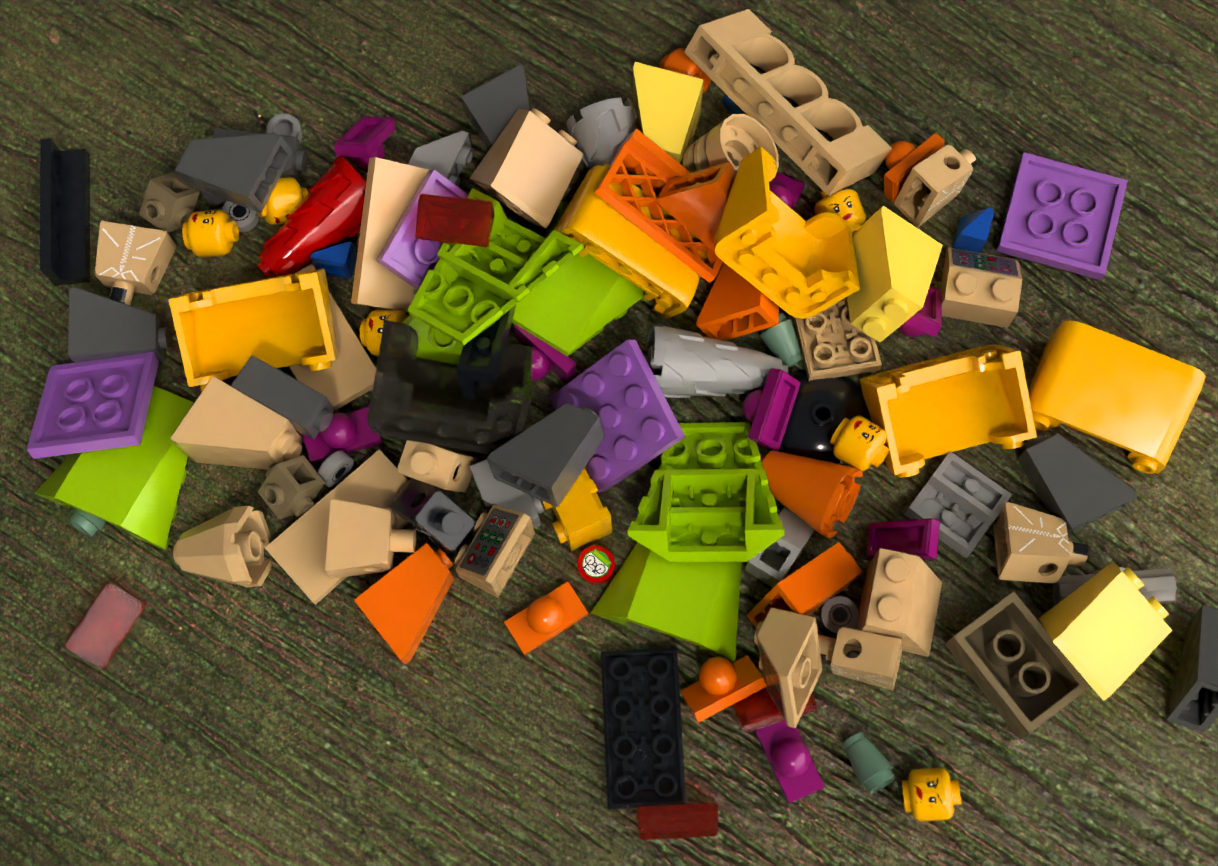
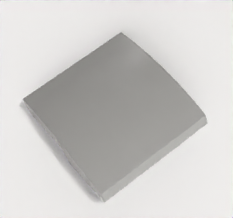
M950 451L904 515L911 520L933 518L940 521L938 539L967 558L989 526L997 518L1005 501L1008 502L1012 494Z

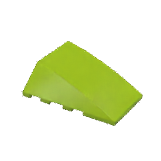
M473 188L467 197L469 203L464 213H459L453 223L455 230L448 243L442 244L437 253L439 260L434 270H428L407 310L410 315L463 345L493 325L584 248L582 243L556 230H553L545 238L509 220L499 201Z
M571 201L560 202L543 237L547 238L555 229ZM576 254L516 304L512 323L568 357L602 332L604 326L614 319L618 320L625 315L628 308L636 302L645 300L643 298L645 291L588 254L581 257Z
M153 386L140 445L69 454L35 494L68 509L73 507L126 530L137 539L167 551L170 541L168 535L172 521H175L177 514V500L181 485H184L187 474L185 468L188 456L170 438L194 402Z
M750 422L678 423L685 438L662 453L661 465L652 475L650 480L651 487L647 496L642 497L638 506V516L635 521L631 522L628 528V536L669 562H748L785 535L782 521L777 513L774 496L771 494L768 485V477L761 463L757 443L748 438L751 429Z
M637 542L591 611V614L627 626L628 622L698 645L700 646L699 651L715 657H723L730 662H735L742 562H669Z

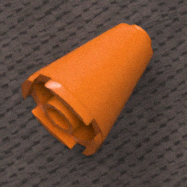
M774 450L770 451L767 455L762 454L760 456L761 463L766 471L768 485L774 498L820 535L829 539L834 537L838 531L832 529L837 520L845 523L855 504L861 487L860 484L855 482V477H862V471L851 466Z

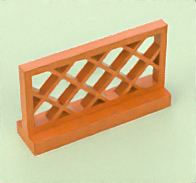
M636 128L617 148L612 157L614 158L594 193L710 283L716 278L723 261L703 242H693L690 231L674 217L673 220H665L661 206L656 200L655 192L660 194L669 179L691 172ZM626 169L634 175H628ZM609 184H620L625 196L617 194L609 187ZM632 184L641 185L645 197H636ZM640 206L649 207L653 219L646 217L642 213ZM669 229H677L682 242L674 239ZM697 251L706 252L710 266L700 259Z

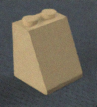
M518 108L470 179L522 219L547 228L584 154L575 147L577 141L563 130H559L557 133L548 126L551 120L535 108L531 111Z
M214 376L170 438L196 463L267 470L278 463L299 457L303 447L301 444L304 441L287 418Z
M880 548L866 567L858 609L859 618L855 630L902 639V651L928 657L930 655L942 581L919 556Z

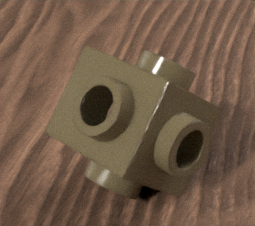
M175 172L152 178L143 193V202L139 215L150 222L157 230L169 233L181 229L184 222L188 221L189 216L194 213L200 191L189 187Z
M302 455L278 463L270 468L265 474L266 480L258 490V493L279 520L294 514L296 517H299L314 506L313 499L325 482L306 457Z

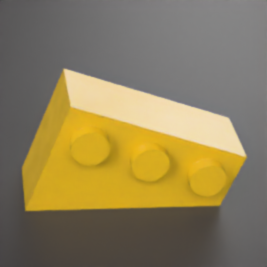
M586 468L583 469L559 507L541 500L545 510L553 509L558 520L552 523L554 531L561 544L566 541L568 542L571 551L612 533L611 514L607 506L603 507L597 494L598 489L593 479H590Z

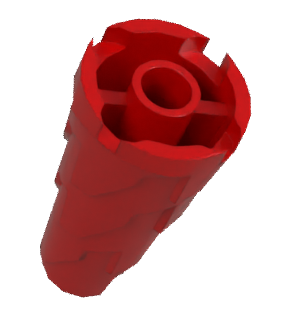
M342 155L332 162V166L308 190L309 194L286 217L287 221L262 246L263 250L258 254L261 261L257 265L268 278L294 274L311 261V254L313 252L335 246L349 236L351 238L360 231L366 181Z

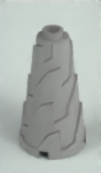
M621 97L599 101L580 109L582 116L580 121L576 122L574 115L567 120L566 125L569 134L577 141L576 146L578 150L584 154L582 160L588 170L596 165L611 164L614 159L612 157L617 148L636 128L638 129L636 110L631 99L627 98L625 101L626 106H624ZM626 169L628 175H634ZM635 185L642 190L641 185Z
M652 324L649 330L646 344L649 350L645 359L665 398L749 394L754 390L764 389L771 368L781 369L788 374V365L782 364L781 358L736 346L733 342L702 337L696 332L661 324Z

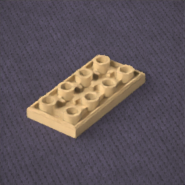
M377 157L369 158L351 299L352 304L382 309H399L409 313L407 310L418 290L382 266L376 259L427 172L430 170Z
M311 264L296 273L316 269L314 265ZM329 292L338 358L331 361L332 367L317 371H310L309 365L297 364L289 367L297 381L326 396L334 407V411L381 385L384 381Z
M847 297L810 318L801 319L793 317L809 381L881 369L882 364L875 339L850 324Z
M380 449L265 547L269 554L315 605L347 578H331L325 572L330 499L391 510L396 517V529H402L408 524L388 507L407 484L408 480L404 475L396 472L397 468ZM423 496L415 502L414 508L422 504L424 501Z

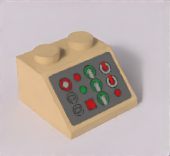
M948 247L940 288L941 316L1008 328L1017 315L1022 287L1019 260Z
M493 505L489 513L484 511L478 518L474 527V532L477 534L471 544H464L455 559V564L458 566L455 570L463 580L499 598L532 541L535 531L530 516Z
M771 608L765 621L759 622L754 636V642L758 645L760 652L759 669L763 670L766 689L789 727L796 728L823 670L816 618Z

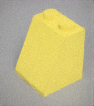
M635 62L633 66V105L636 110L638 129L683 165V155L687 147L692 143L701 115L704 79Z
M882 206L852 234L860 290L847 297L850 324L880 343L923 308L943 246L885 206Z
M1114 561L1039 618L1053 643L1103 701L1118 689L1172 631L1163 620L1169 615L1168 612L1154 596L1148 600L1144 598L1139 592V589L1144 584L1129 566L1122 571Z

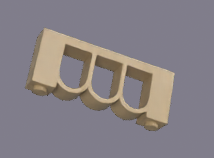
M747 9L699 25L684 53L747 116L755 118L767 129L774 142L828 196L875 173L892 148L869 125L863 127L860 118L850 107L836 99L828 98L829 92L827 87L816 74L802 66L794 65L795 59L790 49L779 39L771 36L772 31L752 11ZM750 64L761 68L766 73L760 74ZM783 96L795 101L799 107L794 108ZM815 128L820 129V130L826 132V133H827L828 135H830L834 140L831 141V142H829V141H828L818 130H816Z

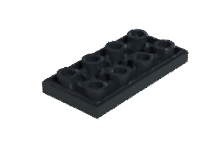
M677 648L601 652L608 810L686 806Z

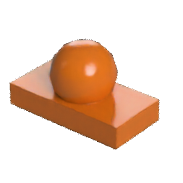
M934 133L917 148L908 141H897L890 145L892 150L885 158L889 171L884 174V196L892 202L896 200L913 167L944 147V139L937 133Z
M567 581L544 597L535 599L527 608L506 620L504 624L525 656L588 616L589 613Z
M748 655L733 663L726 658L717 656L708 658L699 670V681L680 690V693L699 723L767 686L763 676Z

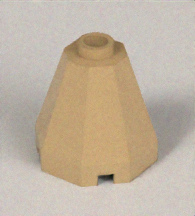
M251 506L234 507L182 533L173 549L175 562L182 571L247 588L262 586L271 570L272 558L264 560V548L272 542V537L263 512L259 510L252 511L253 507Z

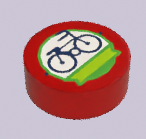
M598 545L584 549L577 561L579 575L585 582L592 585L606 583L611 579L615 571V560L612 553L607 548Z

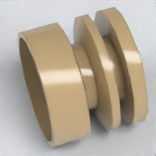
M732 114L687 147L683 155V166L692 173L731 162L737 173L741 160L761 146L775 159L778 170L779 154L773 138L761 123L745 114Z

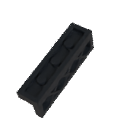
M51 138L41 139L40 270L55 286L89 283L90 155L86 149L61 151Z
M516 305L493 325L463 346L457 374L464 400H475L480 381H497Z

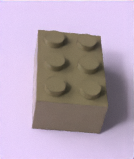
M1014 591L945 643L946 647L1018 738L1030 734L1091 687L1053 643L1047 631Z

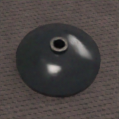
M806 371L792 376L800 381L801 384L778 452L849 466L835 457L833 453L834 445L830 441L835 430L845 418L851 420L855 416H863L871 421L862 390L845 376L810 381ZM824 411L828 414L829 418L825 421L819 420L815 413Z

